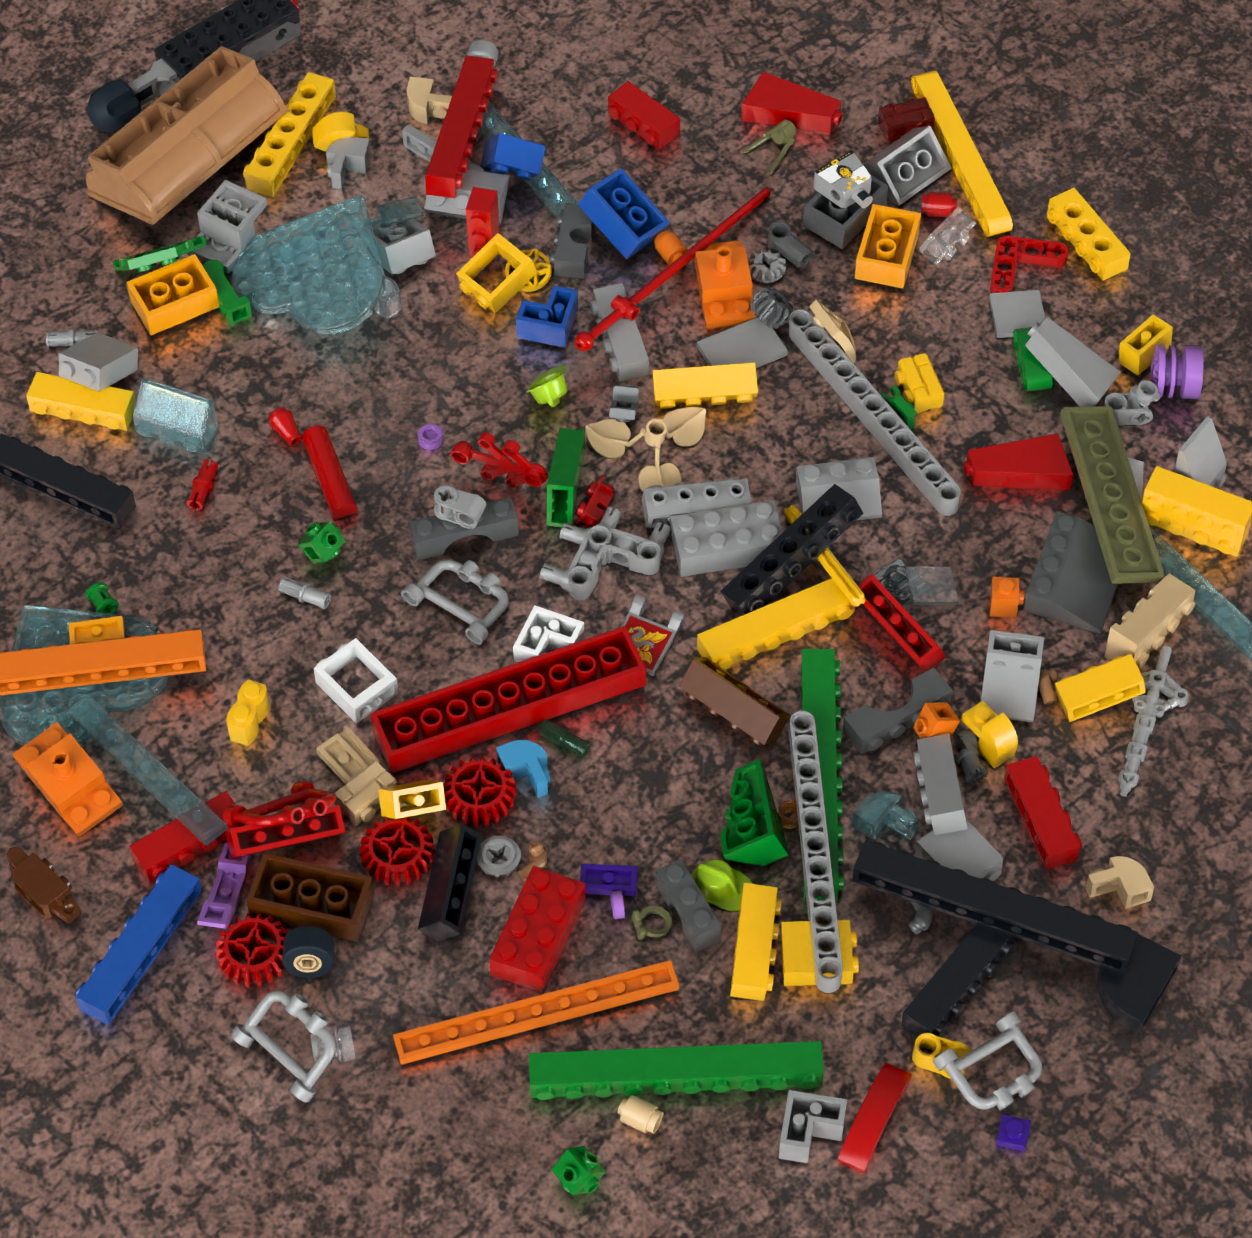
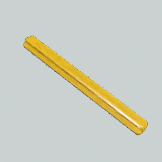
M794 505L785 508L783 512L790 524L802 515ZM827 547L817 557L818 561L853 606L858 607L860 604H864L866 600L864 593Z

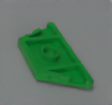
M203 235L112 262L115 271L137 268L138 272L152 269L160 261L162 266L174 263L180 259L181 255L206 246L207 243Z

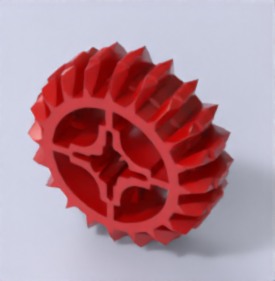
M482 755L480 761H475L471 756L469 763L461 760L459 768L452 766L451 774H446L443 788L446 810L448 813H453L455 821L462 818L464 825L472 821L473 826L476 828L479 822H484V825L488 827L490 820L498 824L500 820L499 815L507 817L508 809H513L517 791L515 790L516 781L513 779L510 770H504L503 763L496 765L494 757L489 762H486Z
M385 816L382 824L375 821L373 824L374 829L367 828L365 832L366 837L361 839L359 854L363 868H366V873L368 876L374 875V880L377 883L384 879V884L387 887L391 882H395L399 888L403 881H406L410 886L412 878L420 881L422 878L421 873L428 874L429 865L433 864L435 845H433V836L429 834L426 825L421 826L418 819L411 822L410 817H405L403 820L398 818L389 821ZM406 838L414 841L419 846V848L414 847L412 843L407 842ZM375 854H379L381 858L387 859L388 863L381 861Z
M260 912L256 918H251V915L247 913L245 920H241L236 916L235 925L229 923L226 931H220V940L215 943L217 950L215 957L216 961L219 962V969L225 973V977L228 980L233 978L234 983L237 985L244 981L245 986L249 988L252 982H256L258 987H261L263 980L271 984L273 975L281 978V969H285L282 962L283 942L286 934L289 932L286 928L283 929L280 921L274 922L271 915L263 920ZM261 936L271 939L275 944H270V941L261 939ZM232 956H238V959L245 960L246 964L236 961Z

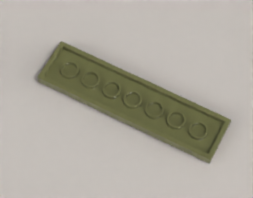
M1112 406L1063 407L1060 413L1111 583L1160 582L1165 575Z

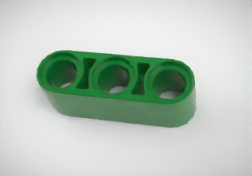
M1032 327L1014 329V347L1025 391L1052 389V375L1025 346L1031 338L1028 332Z

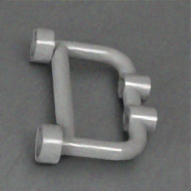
M454 560L439 561L416 584L409 583L401 592L403 599L412 606H418L424 598H427L470 624L465 630V634L470 641L477 645H481L488 638L489 633L487 630L506 610L509 603L506 591L498 586L500 584L499 578L493 573H488L485 577L479 575L478 566L471 560H467L464 564ZM451 570L457 573L462 581H470L477 585L484 594L496 596L498 603L481 619L428 586L442 571Z
M274 990L262 998L244 1025L237 1024L230 1035L238 1044L247 1048L251 1046L254 1040L260 1043L298 1078L290 1088L291 1093L301 1101L309 1102L316 1093L313 1087L332 1060L336 1050L334 1036L326 1028L329 1019L318 1011H315L313 1015L305 1009L309 1001L304 996L295 993L292 997L283 990ZM274 1002H281L289 1014L299 1018L309 1032L318 1036L324 1042V1050L309 1072L258 1027V1024Z
M1015 1011L1009 1013L995 1024L1001 1032L1000 1035L959 1059L953 1049L950 1048L932 1061L939 1071L946 1070L964 1098L978 1109L986 1110L997 1106L1000 1111L1014 1102L1012 1098L1014 1094L1018 1093L1020 1098L1032 1092L1035 1089L1032 1083L1041 1075L1042 1062L1017 1026L1021 1020ZM1014 1040L1028 1060L1031 1067L1030 1071L1019 1076L1008 1085L999 1088L986 1098L978 1096L961 1071Z

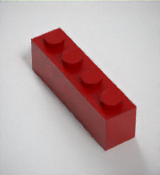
M873 574L869 575L858 585L866 599L862 606L923 672L935 668L946 658L938 644Z
M1038 756L1007 764L1004 780L1045 869L1049 870L1078 861L1082 842L1078 833H1074L1071 828V819L1068 811L1063 810L1060 805V795L1057 788H1052L1049 781L1050 775L1046 765L1041 764Z
M227 791L129 845L133 861L149 884L157 880L162 872H166L171 864L176 867L188 865L195 857L204 852L214 850L218 844L227 840L225 832L231 828H236L226 825L223 820V813L226 807L235 804Z
M340 805L328 807L323 816L305 815L303 822L300 824L286 822L270 827L245 825L231 828L225 833L231 859L340 836L346 832Z

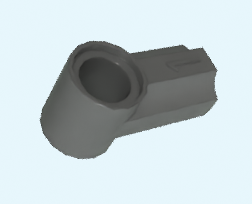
M781 221L774 222L769 226L767 249L770 250L771 248L773 253L780 252L781 255L798 268H803L807 265L813 256V250L791 234L790 226Z

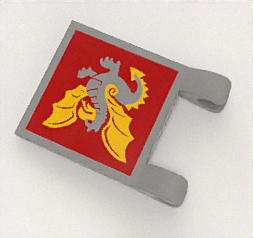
M637 595L621 627L626 626L646 667V673L654 676L676 635L685 624L684 614L674 611L668 627L641 617L646 609V598Z

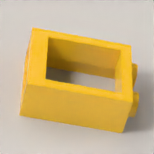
M497 233L456 275L460 281L458 286L466 295L472 294L476 297L477 303L485 310L489 308L494 313H497L538 272L532 259ZM500 254L515 266L516 269L490 294L473 279Z

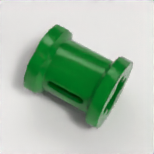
M99 582L90 586L85 596L96 607V614L99 617L105 618L111 616L118 609L119 603L108 593V586L104 582Z

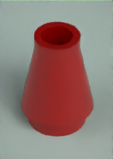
M280 407L269 415L270 427L287 441L289 446H294L302 440L290 410Z

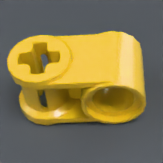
M924 1033L919 1035L915 1041L912 1060L921 1069H926L951 1079L945 1069L939 1071L932 1061L950 1048L953 1049L958 1059L971 1052V1049L964 1043L951 1041L931 1033ZM926 1048L931 1050L932 1053L925 1054L920 1049Z

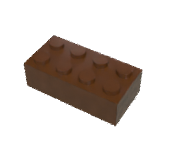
M263 853L246 900L248 912L251 918H256L260 912L263 920L271 915L274 922L280 921L282 925L295 928L301 926L318 927L327 931L331 936L358 942L374 896L373 879L371 876Z

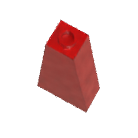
M766 72L761 74L742 103L741 120L745 122L776 126L786 119L791 121L796 129L831 133L835 125L838 126L843 118L840 100Z
M1058 433L971 449L967 452V460L963 462L965 476H970L973 486L1071 490L1073 473Z

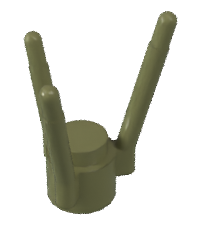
M782 120L778 125L763 133L762 138L745 148L743 153H748L770 138L777 144L785 143L769 171V175H773L789 147L795 143L793 137L796 135V128L794 124L789 120Z

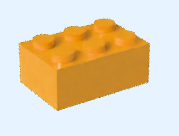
M873 204L856 259L855 279L904 289L920 233L921 213Z
M196 254L126 282L130 302L150 335L219 308L216 287Z

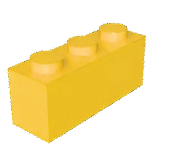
M1132 654L1117 656L1106 664L1092 666L1083 673L1075 676H1066L1055 683L1057 697L1069 723L1146 693L1144 679Z

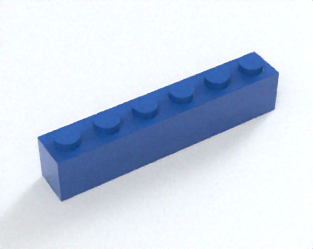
M172 864L166 872H162L158 876L151 893L143 897L138 911L134 916L132 915L127 919L123 932L110 943L108 953L102 960L97 961L92 970V975L87 982H83L76 992V1000L80 1011L107 1025L110 1024L202 894V887L198 877Z

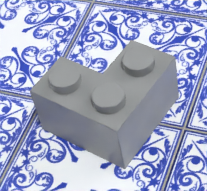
M789 1090L780 1139L779 1159L808 1163L812 1137L842 1141L847 1099Z

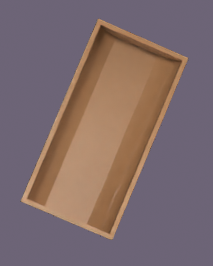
M221 46L87 156L92 170L86 174L87 193L89 197L154 225L289 111L288 106L284 104L281 96L272 84L259 74L253 58Z

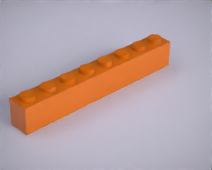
M187 629L174 633L162 632L148 636H131L123 639H104L97 642H78L72 645H51L46 648H26L20 651L0 652V696L207 671L202 630Z

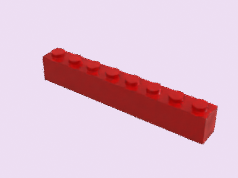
M466 55L425 175L426 195L455 198L458 189H462L464 182L463 173L468 172V158H472L474 143L478 141V127L482 128L483 113H487L488 98H492L493 83H497L498 69H494V59Z

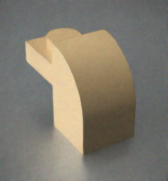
M410 76L407 86V100L411 116L425 124H428L429 117L445 119L452 96L435 94L434 79Z
M1116 856L1110 858L1108 869H1097L1088 875L1085 889L1089 898L1116 890L1126 909L1151 901L1154 885L1147 871L1140 863L1128 857Z

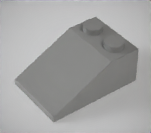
M400 209L393 210L355 226L357 233L379 264L391 274L403 273L406 271V268L425 264L428 262V259L436 257L430 230Z
M1207 416L1179 449L1174 472L1209 486L1220 488L1227 478V474H1225L1227 461L1213 420Z

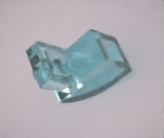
M884 791L868 796L853 813L852 827L876 841L887 826L911 840L917 833L919 818L911 810L901 808V795Z

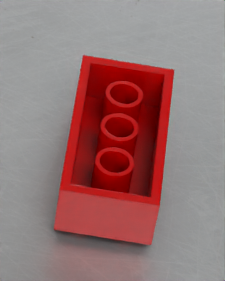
M533 865L489 958L490 975L544 994L586 902V883Z

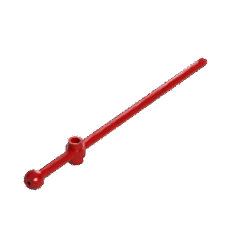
M767 187L762 189L630 298L617 295L611 302V308L614 309L612 313L590 331H583L576 335L574 339L576 348L580 351H588L592 349L594 340L620 318H627L631 321L636 319L640 312V308L636 306L695 258V252L706 249L771 195V190Z

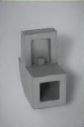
M345 137L333 142L326 151L328 178H331L332 188L342 189L347 171L367 172L371 157L369 139Z

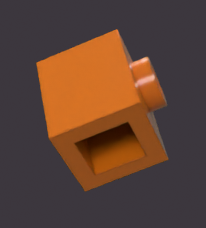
M992 577L989 617L1016 618L1018 605H1023L1024 589H1019V578Z
M948 702L925 703L913 729L920 739L948 733L951 739L960 720Z

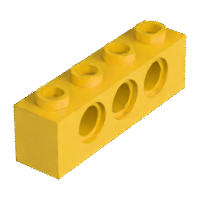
M1075 188L1049 199L1047 211L1049 221L1059 228L1064 239L1070 241L1075 247L1077 254L1083 257L1089 264L1093 273H1097L1104 281L1128 269L1131 253Z

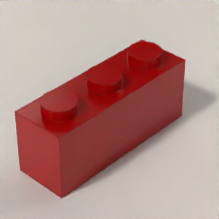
M627 81L608 96V113L611 117L622 122L630 131L637 133L648 144L655 146L657 149H663L680 135V118L631 82Z
M472 188L466 207L469 258H473L497 233L500 234L497 190Z

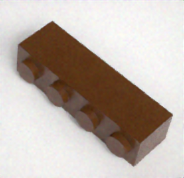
M706 657L694 658L679 684V687L686 691L687 697L694 701H701L707 706V710L710 713L724 717L732 728L739 731L743 730L750 735L751 741L761 746L776 743L790 717V714Z

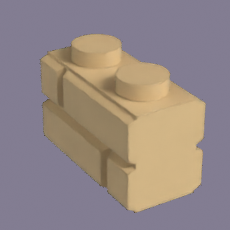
M375 761L334 793L336 797L335 806L340 805L341 813L355 826L359 825L362 821L368 822L375 816L376 810L380 808L378 789L396 786L397 781Z

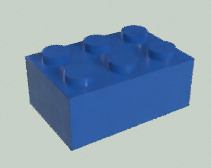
M622 168L590 187L578 203V206L626 260L653 243L656 236L663 232L670 224L668 219Z

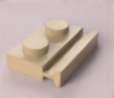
M348 726L344 728L345 731L335 734L316 747L317 755L345 784L375 761L382 766L381 761Z

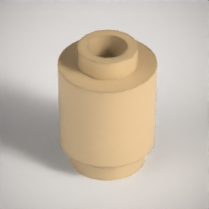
M631 1095L629 1099L624 1098L617 1114L621 1115L620 1122L645 1134L647 1132L654 1134L657 1131L664 1114L658 1110V1106L634 1095Z

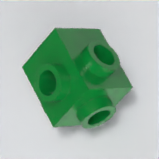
M330 521L315 522L306 529L307 534L297 545L310 561L315 564L327 562L336 557L341 551L340 547L346 540L342 537L340 529Z
M585 1146L567 1149L551 1169L562 1182L563 1188L573 1196L594 1192L600 1185L599 1180L606 1172L600 1165L599 1159L589 1152Z

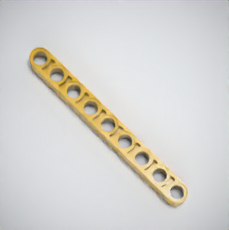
M933 70L912 76L913 92L985 235L990 237L1012 231L1011 215L938 72Z

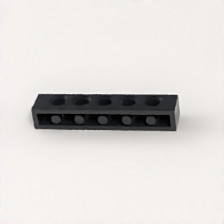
M836 484L829 488L720 591L729 606L742 616L766 606L864 514L855 497Z

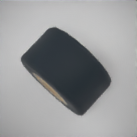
M301 926L292 929L286 934L283 942L282 962L283 967L290 974L308 979L323 976L331 970L334 964L335 944L333 937L327 931L313 926Z

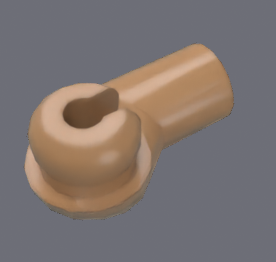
M534 841L528 846V851L530 852L529 864L518 871L524 882L533 865L543 869L547 865V850L539 841Z

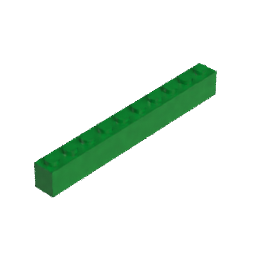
M802 649V711L811 713L815 719L835 901H837L838 890H844V873H838V866H843V849H838V841H843V824H838L837 818L842 817L843 802L842 800H837V793H842V776H837V769L842 768V753L836 752V745L841 746V729H836V722H841V706H836V699H840L841 688L840 683H835V676H840V660H835V649ZM806 774V775H802V776H804V777H811V775H807V774ZM810 798L805 799L806 801H814ZM808 823L811 826L817 825L816 823ZM817 847L810 848L812 850H820V848ZM803 872V900H806L805 881ZM813 872L815 875L823 874L821 872ZM819 896V897H816L815 899H817V900H825L826 898Z
M821 1041L529 1053L530 1096L540 1100L564 1096L570 1099H577L588 1095L605 1098L612 1094H625L627 1096H638L641 1093L667 1095L671 1092L695 1094L708 1090L723 1093L732 1089H742L748 1092L756 1091L759 1088L784 1090L788 1087H801L803 1089H813L817 1086H823L824 1076Z

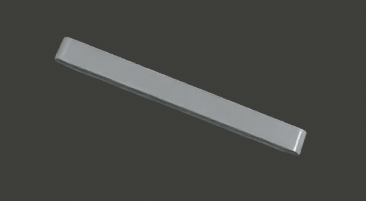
M803 309L793 311L789 318L790 339L932 506L942 515L950 516L955 514L959 509L961 489L829 334L814 321L813 316Z
M801 710L792 714L790 718L789 741L814 975L817 988L824 993H832L841 986L843 967L815 719L811 713ZM806 774H807V775H811V777H804V776H802V775H806ZM810 798L814 801H806L805 799ZM808 823H816L817 825L811 826ZM817 847L820 848V850H812L810 848ZM813 872H821L823 874L815 875ZM820 896V897H824V898H826V899H825V900H817V899H815V898ZM819 922H826V923H828L829 925L822 926V925H819L818 923H819ZM822 947H829V948H831L832 950H831V951H823V950H821L820 948H822ZM828 972L834 974L835 976L826 977L823 974Z

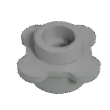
M1143 380L1137 387L1132 386L1130 389L1131 395L1135 396L1142 406L1147 407L1152 401L1157 402L1160 399L1157 386L1149 380Z

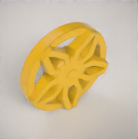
M537 249L523 250L522 252L530 259L532 256H535L533 263L538 273L526 283L528 286H523L519 291H537L544 287L551 278L552 267L550 260ZM507 262L505 267L506 278L510 275L511 266L516 269L510 262ZM546 274L545 277L540 282H538V276Z

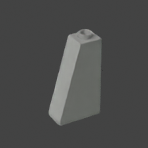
M1048 317L1045 318L1041 325L1036 322L1028 332L1031 338L1025 346L1080 407H1095L1121 373Z

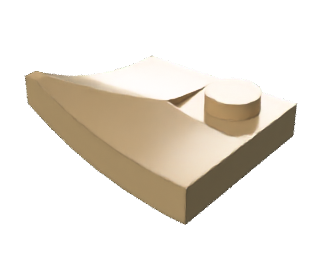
M815 300L809 306L815 314L813 317L814 321L821 328H826L829 334L836 340L841 350L854 364L856 362L855 344L847 324L843 319Z

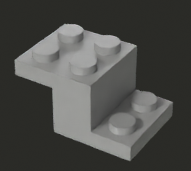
M225 180L197 212L201 231L197 237L204 235L207 245L188 252V255L196 254L197 258L204 263L208 260H218L223 264L224 272L229 274L257 241L254 221L267 206V198Z

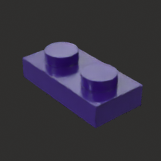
M581 864L580 882L586 883V894L610 895L611 891L621 890L622 896H636L638 866Z

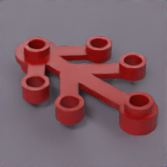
M487 432L481 434L478 444L491 455L473 450L472 445L466 441L456 443L450 452V457L459 464H468L470 459L487 463L484 464L480 475L486 480L493 481L495 477L508 473L504 482L511 488H518L523 483L533 487H540L548 479V473L542 465L537 463L531 464L518 452L520 445L517 442L507 440L501 451L494 445L495 437ZM507 456L513 458L517 463L513 462V461H512L510 458H508Z

